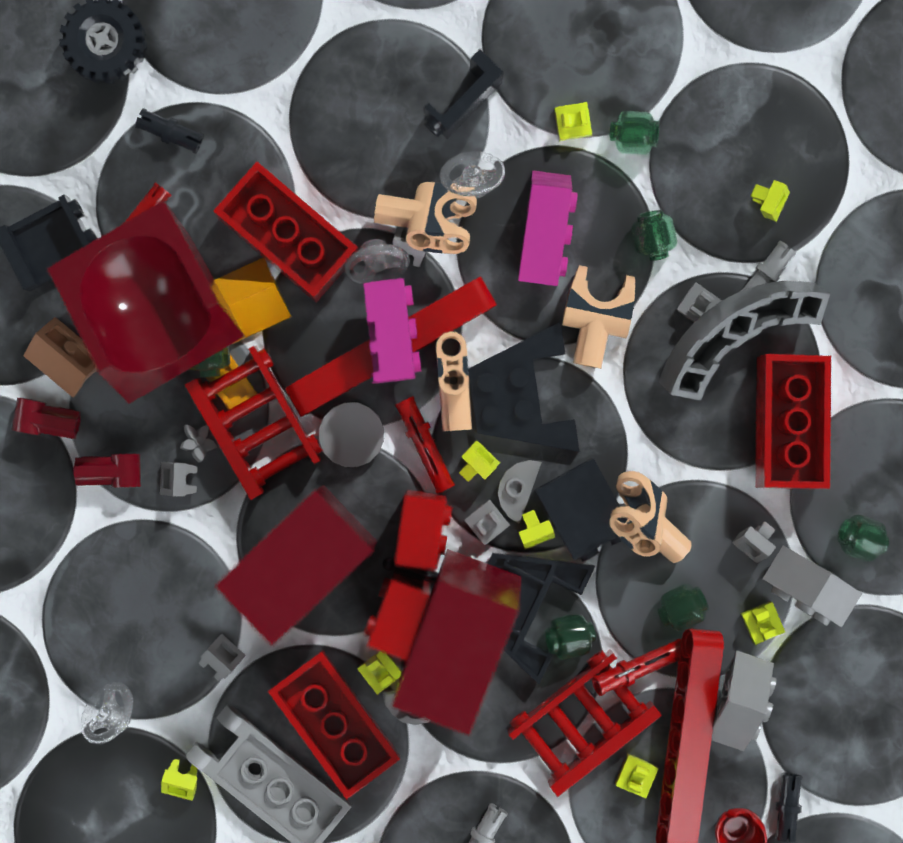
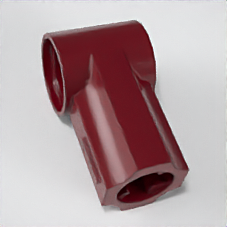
M17 397L11 430L34 435L44 433L76 439L81 423V412L63 407L48 406L46 402Z
M111 454V457H76L74 463L76 486L111 485L114 488L141 487L140 454Z

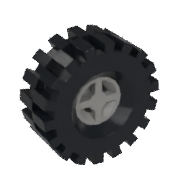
M86 0L87 3L84 5L78 2L73 6L75 12L72 15L69 12L66 14L64 19L67 23L65 26L61 25L60 28L63 39H59L60 47L64 50V53H62L64 58L82 77L90 79L94 83L101 84V82H106L107 84H115L114 80L120 79L124 81L128 79L126 75L130 72L134 74L138 70L136 66L138 62L143 63L145 58L143 50L147 49V41L144 37L146 32L140 23L141 21L127 5H123L119 0Z

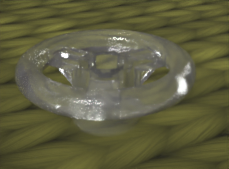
M481 151L458 154L449 159L440 171V181L445 189L456 195L475 196L476 198H480L497 188L505 177L503 162L495 155ZM473 161L486 162L492 165L495 170L481 169L479 166H475ZM462 164L464 167L462 175L451 181L450 172L456 166Z
M374 239L362 244L361 250L352 254L346 261L344 269L350 280L360 284L392 280L407 270L410 258L408 253L401 247L386 244L383 240ZM363 260L366 266L365 270L360 274L354 268L358 262ZM395 267L392 270L387 271L385 273L376 274L377 272L383 271L386 268Z
M119 682L109 683L99 688L90 697L81 716V731L88 742L93 744L107 743L128 727L133 710V696L126 685ZM115 692L122 695L123 707L117 704ZM103 699V706L99 709L98 715L91 720L95 707ZM104 727L108 729L103 734L93 733L96 729Z

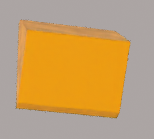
M264 258L215 279L218 288L245 335L240 340L292 317L269 265Z

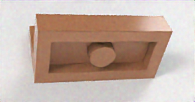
M56 317L35 333L23 355L73 398L78 394L86 379L97 370L83 340Z

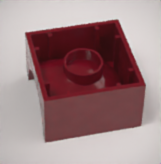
M164 200L47 268L98 372L128 404L245 337L194 241Z
M322 485L312 492L214 587L273 646L374 550L378 541Z
M447 549L409 655L402 666L391 707L470 736L519 610L521 576Z

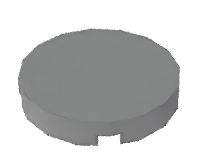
M343 403L333 407L324 416L319 427V442L323 452L332 462L344 467H359L369 463L379 453L384 442V427L379 416L370 407L360 403Z

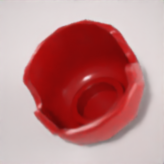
M731 808L718 817L714 828L717 843H767L765 826L760 817L753 811L745 808Z

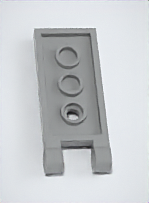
M227 704L219 713L217 719L224 727L237 735L238 738L220 760L208 748L196 742L185 755L188 761L291 843H323L350 810L352 804L249 722L239 710ZM258 763L261 767V772L256 775L249 772V765Z

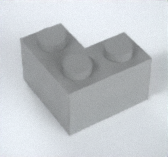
M784 545L763 577V580L773 585L770 592L787 602L790 597L798 600L794 605L795 607L826 626L832 621L842 627L862 595L861 592L831 572Z
M740 651L735 652L726 668L722 695L716 703L712 741L742 751L746 749L751 740L756 741L762 721L767 722L773 708V704L769 702V697L772 695L776 685V678L772 677L774 663Z

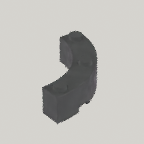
M778 281L750 287L733 294L705 312L685 332L672 350L663 368L659 383L670 395L701 400L711 377L720 366L718 362L728 351L739 347L747 340L760 334L762 329L778 324L781 326L791 324L820 325L830 293L816 283Z

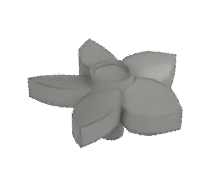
M190 425L184 426L188 440L182 442L180 449L185 451L192 450L193 458L197 462H202L206 451L217 448L214 441L206 438L209 430L208 425L200 427L197 432Z

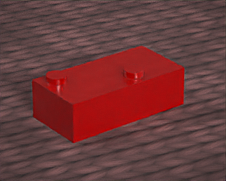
M256 162L213 210L216 217L316 303L359 255L358 247L259 162Z
M764 354L757 357L755 488L830 489L832 356Z
M407 490L395 564L437 570L439 555H445L447 536L442 535L443 526H450L452 506H446V495Z
M394 570L391 579L385 577L378 595L384 598L378 616L370 617L364 633L365 636L370 637L367 646L407 660L431 596L432 583L398 570Z
M324 651L318 653L268 691L346 800L400 760V754Z

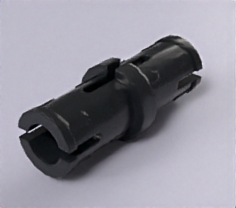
M142 108L139 113L141 118L137 117L135 128H140L161 137V141L166 144L172 142L195 154L199 151L198 143L202 144L204 134L179 125L178 120L174 118L168 120Z
M781 773L779 802H776L775 809L778 811L775 840L787 842V839H789V842L793 843L796 842L798 814L802 812V806L799 804L802 776L791 773V776H788V773Z

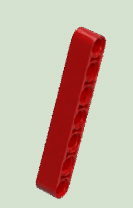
M481 276L409 316V319L415 318L417 338L411 339L413 352L419 351L438 340L444 333L454 331L497 306L495 299ZM370 339L285 388L300 417L307 415L373 377L374 369Z
M686 629L682 635L656 829V843H698L724 649V640L720 631Z

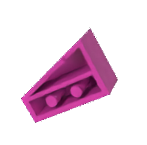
M532 170V183L527 206L518 281L558 286L559 276H566L568 257H563L562 255L564 244L570 245L573 225H568L567 222L569 212L575 213L578 193L572 192L570 175Z
M404 278L364 283L374 383L416 379L415 372H421L419 352L412 351L411 339L417 338L415 318L409 319L407 306L414 305L412 286H405Z

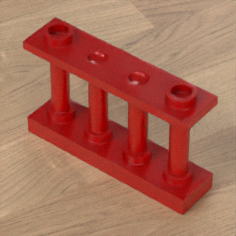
M257 346L249 348L253 356L251 360L214 381L202 383L200 378H196L185 384L250 500L264 492L262 486L266 484V479L307 456H310L315 464L321 460L319 453L323 451L314 434L308 437L269 369L274 366L265 348L259 351ZM261 370L270 387L226 412L224 409L218 411L212 401L217 398L216 394ZM274 399L278 400L286 416L243 440L240 438L234 439L229 428L233 427V422ZM291 427L294 428L302 442L300 446L259 469L257 467L251 469L245 458L249 456V451Z
M611 649L606 653L600 650L587 661L589 666L531 712L527 714L525 711H522L509 722L512 727L508 729V734L512 740L522 733L552 771L550 773L552 778L548 780V783L557 797L662 716L651 701L646 704L644 702L639 703L628 687L623 685L613 691L629 710L627 713L629 718L620 725L617 722L613 723L587 690L584 684L593 676L612 669L610 664L617 657ZM572 693L575 694L603 730V738L594 745L591 742H586L558 706L559 703ZM547 713L577 750L576 755L578 758L569 765L565 762H560L532 726Z

